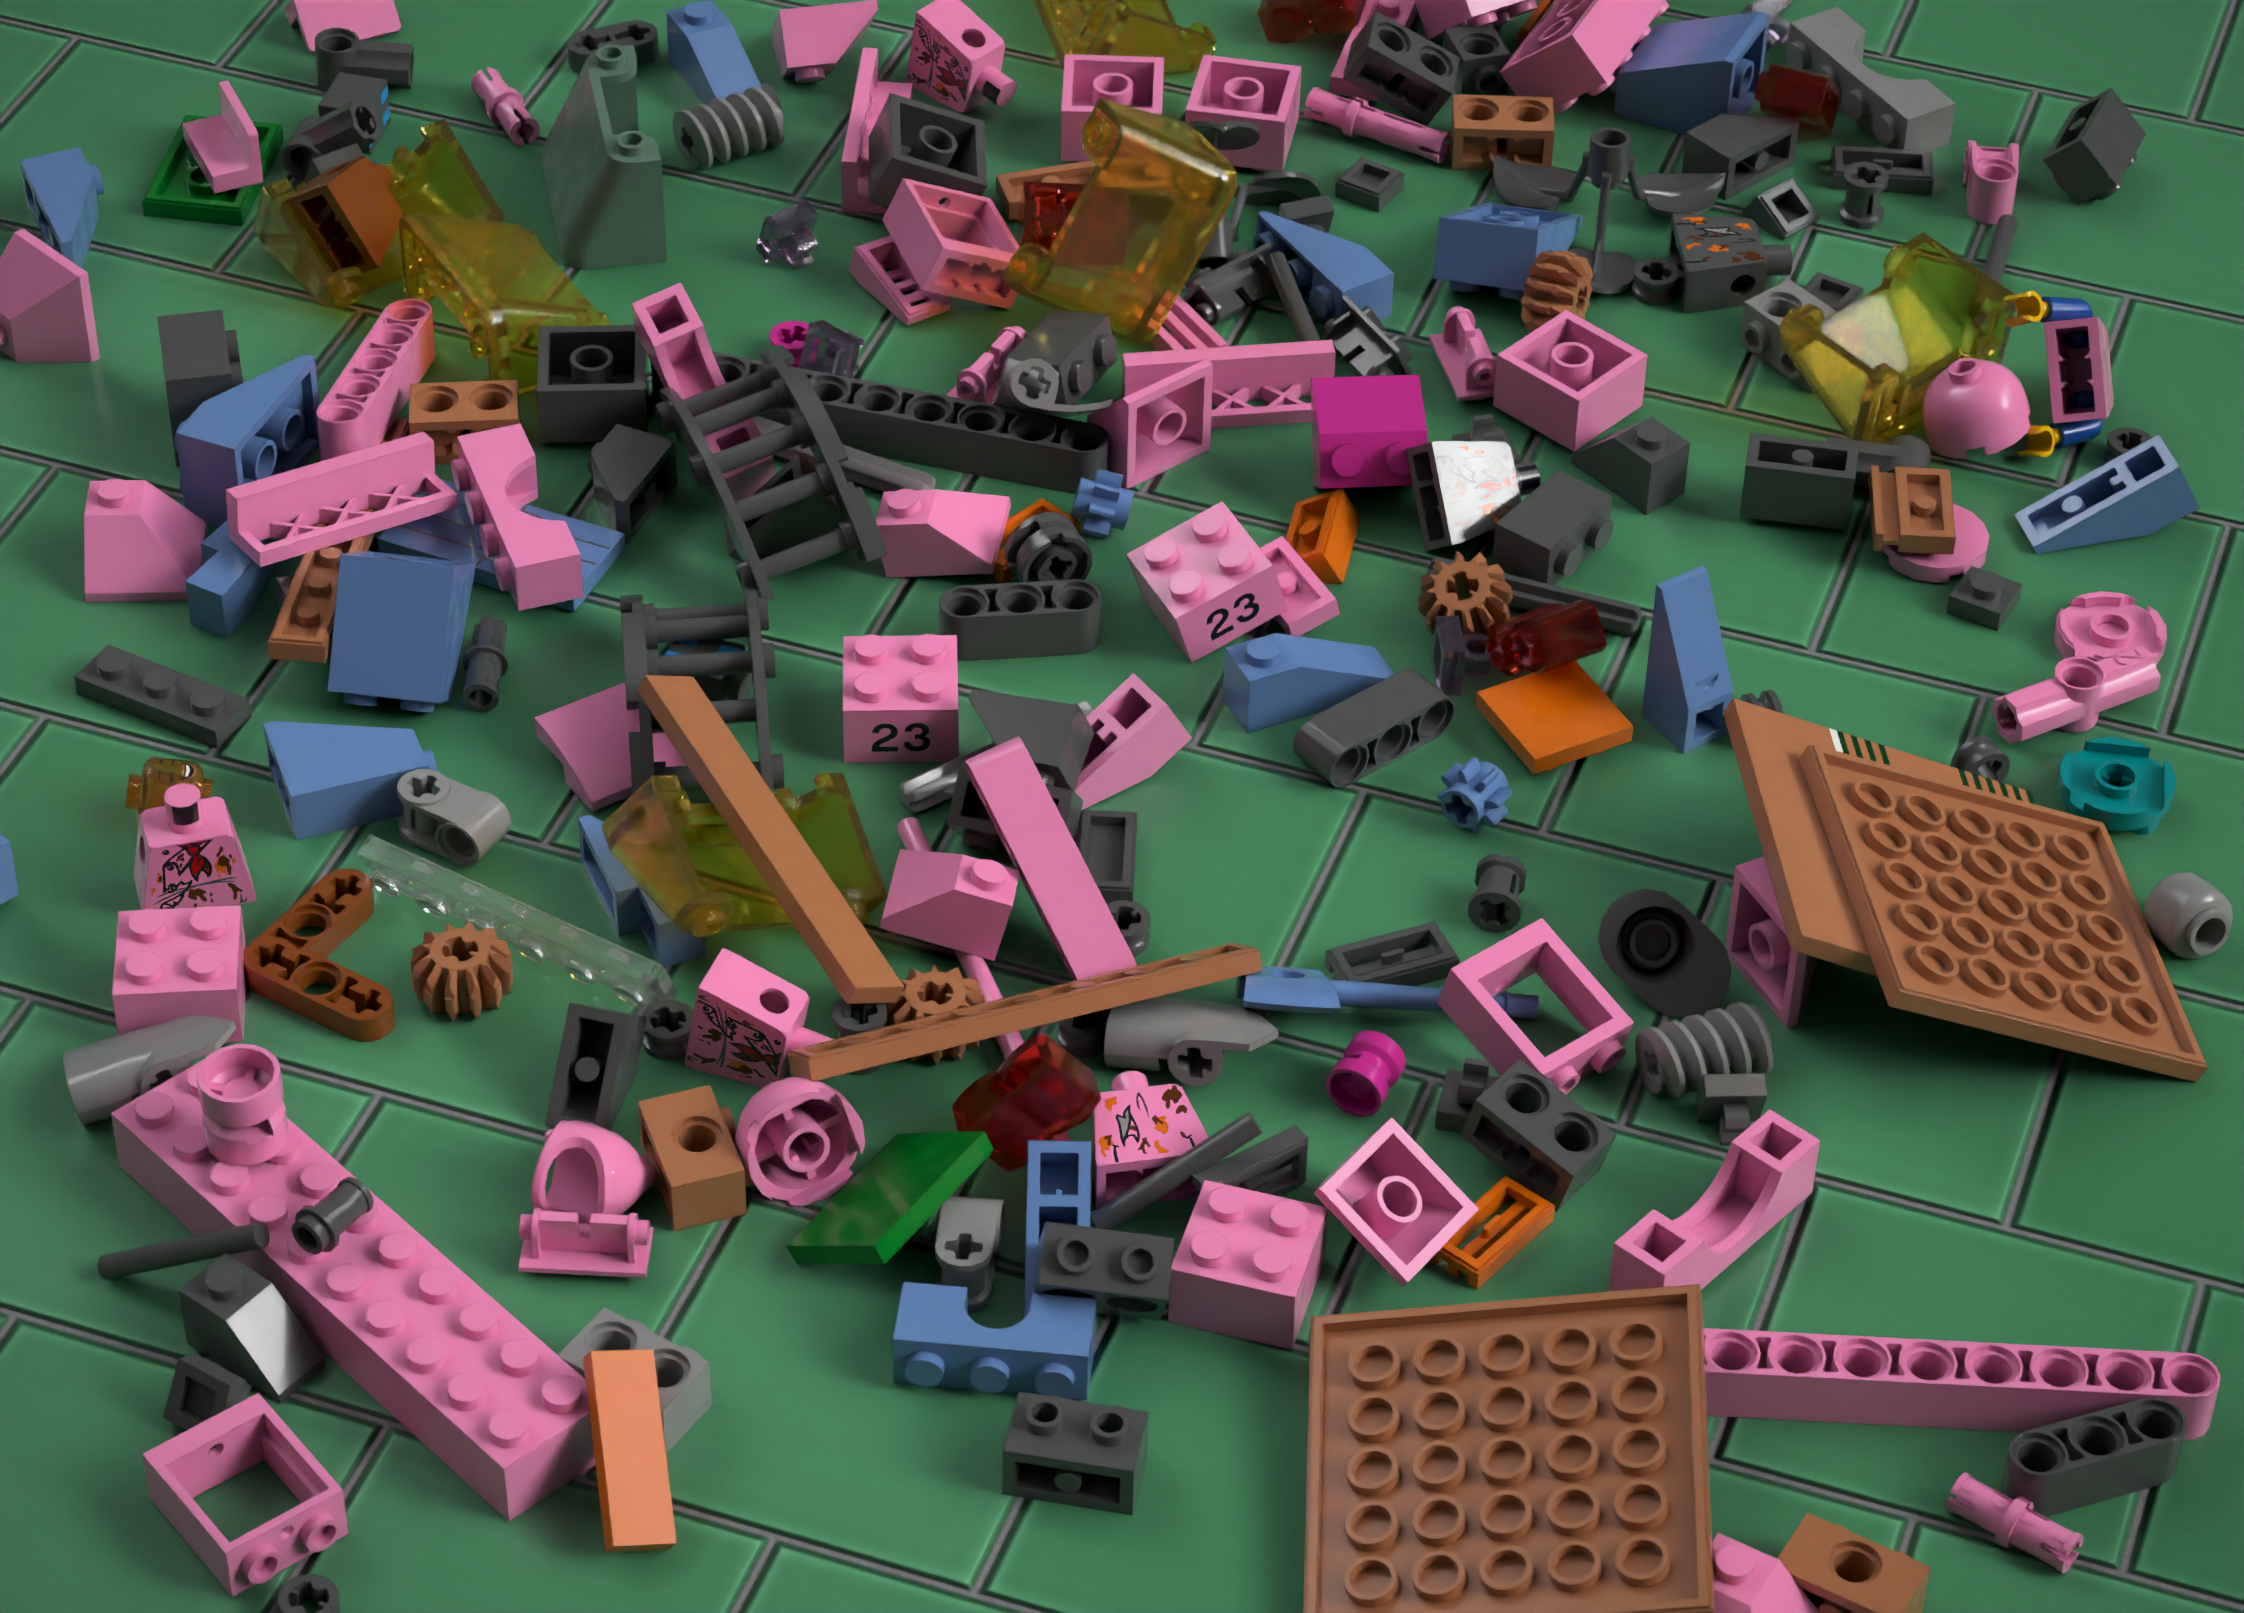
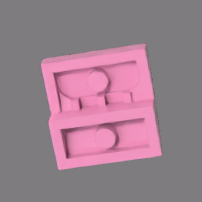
M625 682L534 717L536 736L563 764L565 783L592 812L633 796L629 732H640L639 709L627 710ZM665 732L652 734L654 762L666 761V767L687 766Z

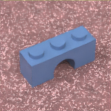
M903 1282L893 1335V1383L921 1387L977 1390L987 1393L1018 1394V1392H1025L1044 1396L1052 1395L1065 1399L1087 1400L1096 1343L1097 1299L1032 1293L1029 1312L1021 1322L1011 1327L993 1329L977 1324L968 1316V1287Z

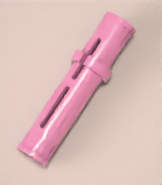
M1314 87L1306 99L1305 106L1312 108L1304 110L1306 118L1342 129L1344 135L1353 138L1356 137V134L1368 137L1389 146L1420 155L1439 164L1445 160L1451 144L1444 142L1452 140L1450 133L1370 107L1368 101L1355 97L1354 100H1350L1318 87Z

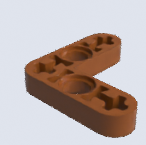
M356 869L332 871L324 876L251 942L244 951V968L248 988L285 1008L359 1042L380 1040L393 1030L395 1026L393 996L383 985L328 960L326 957L367 921L374 912L373 885L370 877ZM307 926H317L324 929L322 933L312 937H301L295 934L297 930ZM314 984H329L334 987L328 993L321 995H311L304 992L307 987Z

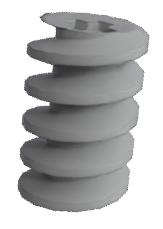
M767 82L761 88L750 87L743 94L734 92L728 95L726 99H713L708 105L697 104L690 111L678 110L674 113L672 120L674 139L680 153L689 161L692 158H696V161L704 169L713 166V153L719 162H728L731 158L730 146L734 153L742 158L748 154V141L757 152L763 151L766 148V137L774 146L781 145L784 141V117L781 103L773 87Z
M1738 1002L1729 1004L1725 1010L1721 1008L1707 1010L1703 1016L1699 1014L1686 1016L1681 1023L1676 1020L1665 1022L1659 1029L1654 1026L1643 1028L1636 1035L1635 1041L1636 1061L1645 1088L1652 1095H1658L1661 1091V1086H1664L1667 1094L1673 1100L1684 1097L1685 1080L1689 1088L1694 1093H1698L1703 1074H1730V1070L1732 1074L1751 1073L1752 1065L1758 1073L1769 1074L1773 1069L1774 1057L1770 1031L1763 1014L1752 1003Z

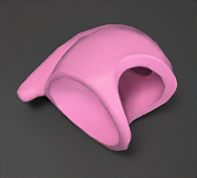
M562 1120L554 1129H549L545 1133L544 1138L546 1142L535 1168L531 1200L534 1208H542L543 1211L577 1212L579 1214V1223L590 1224L591 1213L622 1215L655 1182L657 1173L650 1160L637 1152L619 1134L592 1123ZM556 1158L551 1187L546 1195L545 1185L548 1171L553 1160Z

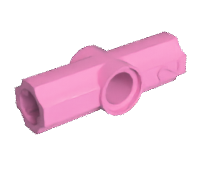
M2143 645L2098 661L2085 657H2069L2058 662L2052 678L1995 698L1991 714L1996 721L1998 733L2009 744L2024 741L2056 728L2067 732H2084L2096 725L2099 712L2158 691L2161 675L2156 668L2154 656Z

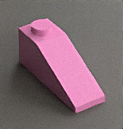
M1134 673L1086 717L1094 734L1075 788L1076 794L1083 800L1082 810L1150 778L1192 739L1169 706Z

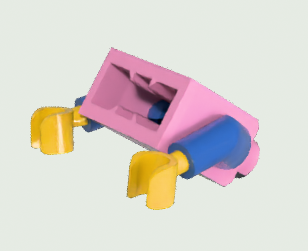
M2035 291L2005 296L2003 301H2011L2017 310V317L2005 319L2007 326L2016 327L2039 321L2044 323L2053 423L2049 426L2031 425L2025 434L2028 436L2027 448L2024 451L2017 452V455L2019 457H2048L2052 454L2054 448L2059 449L2094 439L2102 431L2103 419L2108 418L2114 405L2107 328L2099 317L2093 316L2091 306L2080 298H2041Z

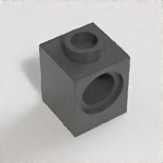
M1492 23L1477 28L1472 25L1444 29L1443 48L1460 57L1454 85L1455 93L1464 95H1507L1508 84L1500 74V71L1510 59V52Z

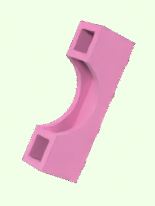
M681 282L632 303L636 334L664 388L668 386L673 388L683 400L726 384L711 350L704 325ZM753 418L706 435L704 438L714 454L759 437L761 433ZM771 455L723 474L735 502L753 495L775 475L774 458Z
M521 423L457 436L459 459L451 460L454 484L458 492L466 491V508L472 525L480 523V539L485 556L487 558L495 557L494 568L500 590L510 591L518 611L582 598L581 554L566 521L541 519L520 511L522 507L538 499L535 453Z
M1769 1109L1731 1142L1725 1160L1713 1182L1702 1197L1687 1212L1674 1220H1670L1653 1209L1614 1242L1608 1292L1700 1284L1702 1290L1812 1193L1820 1140Z

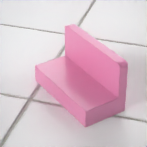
M290 0L284 8L289 25L299 24L309 53H315L316 35L329 28L349 29L357 34L359 40H369L394 34L401 29L394 0Z
M228 80L218 82L220 115L182 123L184 140L214 194L263 182L257 129Z

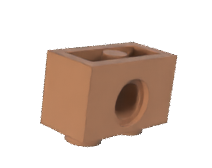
M706 1085L638 1101L640 1146L644 1156L650 1160L657 1173L655 1184L673 1231L747 1214L746 1188L754 1186V1183L746 1173L739 1152L734 1145L736 1143V1127L729 1107L719 1108L711 1086Z
M1808 1512L1777 1558L1786 1567L1820 1613H1922L1931 1567L1912 1559L1905 1553L1893 1551L1851 1532L1844 1526L1830 1523Z

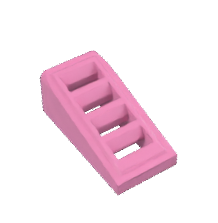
M891 235L854 247L849 268L850 273L862 287L906 326L950 311L952 303L946 295L920 289ZM897 279H902V280H903V281L898 282V283H895V284H894V282H893V281H895V280H897ZM910 289L915 291L907 295L901 293ZM923 299L926 301L913 307L910 305Z

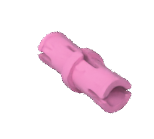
M486 68V73L491 78V81L487 79L482 70L478 71L471 80V88L485 104L488 118L495 125L500 124L515 145H525L524 140L518 133H522L529 144L532 143L539 134L540 126L536 119L525 109L522 95L516 89L508 87L500 73L494 68Z
M1967 1472L1960 1475L1950 1491L1957 1498L1949 1497L1946 1500L1945 1509L1948 1512L1955 1513L1994 1534L1995 1542L1998 1545L2010 1549L2012 1544L2055 1567L2062 1574L2070 1569L2079 1554L2077 1551L2072 1550L2073 1547L2079 1549L2083 1545L2084 1536L2082 1534L2073 1532L2033 1510V1502L2022 1496L2013 1500L1976 1480Z

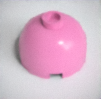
M1963 358L1953 362L1929 384L1922 403L1923 422L1930 448L1939 455L1950 458L1966 459L1968 458L1966 450L1981 447L1984 448L1985 456L1998 453L2019 441L2031 426L2028 417L2029 415L2031 416L2029 403L2020 379L2002 364L1991 361Z
M788 1077L767 1084L751 1097L741 1112L735 1134V1142L746 1173L762 1195L773 1200L772 1197L786 1200L792 1206H806L826 1200L847 1184L854 1174L850 1170V1166L856 1159L857 1151L861 1155L863 1154L865 1136L862 1120L840 1092L819 1080L813 1082L805 1077Z

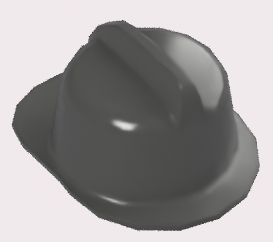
M1650 889L1636 890L1625 893L1614 901L1601 919L1598 941L1602 957L1612 971L1650 1006L1666 1016L1685 1018L1695 1014L1704 1015L1707 1010H1711L1720 1003L1729 988L1732 969L1727 950L1718 937L1678 900L1663 891Z

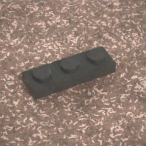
M107 645L74 676L77 694L217 749L251 716L248 698L111 645Z

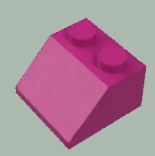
M1419 374L1311 378L1313 486L1322 489L1413 485L1406 449L1428 443Z

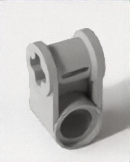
M431 769L409 771L397 783V795L401 803L404 804V813H402L398 820V834L402 840L410 845L424 848L445 857L458 866L473 867L510 830L512 823L510 813L497 797L452 780L438 771Z
M950 1196L937 1211L935 1257L938 1261L935 1285L968 1287V1313L982 1309L989 1303L992 1296L997 1257H1000L1002 1249L1004 1200Z

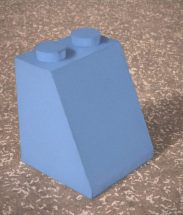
M1760 11L1655 24L1644 40L1634 45L1632 49L1633 56L1614 71L1613 76L1615 80L1610 85L1611 93L1616 94L1614 114L1686 135L1687 131L1720 114L1747 115L1760 97L1770 14Z
M372 551L340 554L328 691L344 693V703L354 705L378 706L379 697L400 699V709L417 712H434L435 703L441 704L451 701L473 585L475 563Z

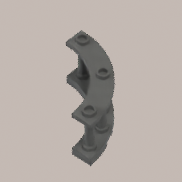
M776 345L759 352L763 364L756 366L755 373L683 400L673 388L668 386L658 390L663 402L655 404V409L665 434L668 435L674 432L677 441L691 455L687 459L698 488L708 486L741 559V561L734 563V568L742 589L755 588L757 597H767V601L774 599L768 580L846 550L849 555L856 552L859 560L865 562L888 555L862 487L855 488L852 481L847 482L839 463L847 461L848 455L831 419L803 369L794 372L790 371L788 366L795 363L794 358L781 345ZM779 408L781 413L788 411L792 416L790 418L791 424L714 454L704 438L706 435ZM797 445L801 449L810 447L818 462L817 465L813 466L814 472L735 502L723 476L724 473ZM819 493H823L825 497L833 495L844 520L837 524L838 530L759 560L744 522Z
M755 588L743 589L744 604L655 609L654 603L643 604L642 595L620 596L627 710L639 709L640 732H629L633 811L657 810L656 797L668 796V790L702 788L688 766L666 767V761L654 762L652 734L664 733V730L637 691L645 675L696 677L751 673L753 699L710 702L725 724L756 723L758 761H754L752 764L773 794L774 789H784L783 755H771L765 679L776 677L774 644H762L761 631L769 630L767 597H757ZM746 638V645L748 646L746 651L661 656L658 655V650L647 651V649H657V643Z

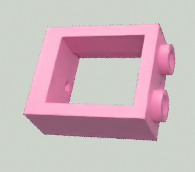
M903 178L882 219L920 289L923 291L1010 309L1032 268L993 201L988 197ZM942 198H948L943 204H938Z
M1543 918L1451 968L1437 1001L1438 1005L1482 1056L1490 1062V1065L1500 1076L1518 1059H1521L1537 1073L1550 1079L1554 1086L1564 1094H1568L1578 1084L1580 1078L1595 1070L1598 1074H1602L1613 1068L1626 1053V1049L1623 1046L1634 1024L1632 1019ZM1535 973L1588 1032L1547 1057L1540 1053L1493 998Z
M259 1393L142 1454L149 1498L232 1597L256 1584L270 1580L281 1570L314 1552L327 1549L336 1540L349 1534L343 1489ZM264 1460L301 1504L229 1542L193 1498Z

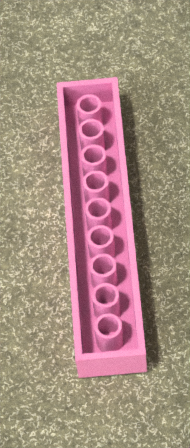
M203 1060L111 1113L119 1166L194 1235L262 1222L267 1226L270 1235L267 1247L231 1254L230 1256L272 1282L317 1347L508 1521L513 1520L595 1465L586 1380L373 1192L370 1191L374 1201L373 1208L339 1235V1244L331 1252L321 1251L319 1254H311L300 1247L292 1234V1225L296 1222V1213L304 1206L314 1207L333 1191L343 1179L347 1177L357 1178L290 1119L287 1118L289 1134L286 1145L277 1155L267 1161L245 1166L231 1165L218 1160L209 1152L205 1141L202 1120L203 1110L200 1104L196 1078L199 1065Z

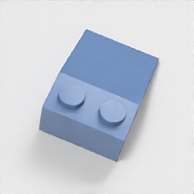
M1483 203L1439 217L1433 279L1450 281L1449 288L1456 291L1479 292L1481 285L1498 287L1499 296L1522 299L1525 290L1524 283L1527 282L1529 276V267L1535 263L1536 257L1541 252H1547L1548 250L1557 252L1560 250L1567 251L1582 226L1583 215Z
M304 354L202 402L193 414L178 426L174 437V447L179 456L181 472L180 492L184 495L185 508L204 520L207 525L218 528L227 520L226 489L303 467L319 449L316 412L320 403L314 356Z

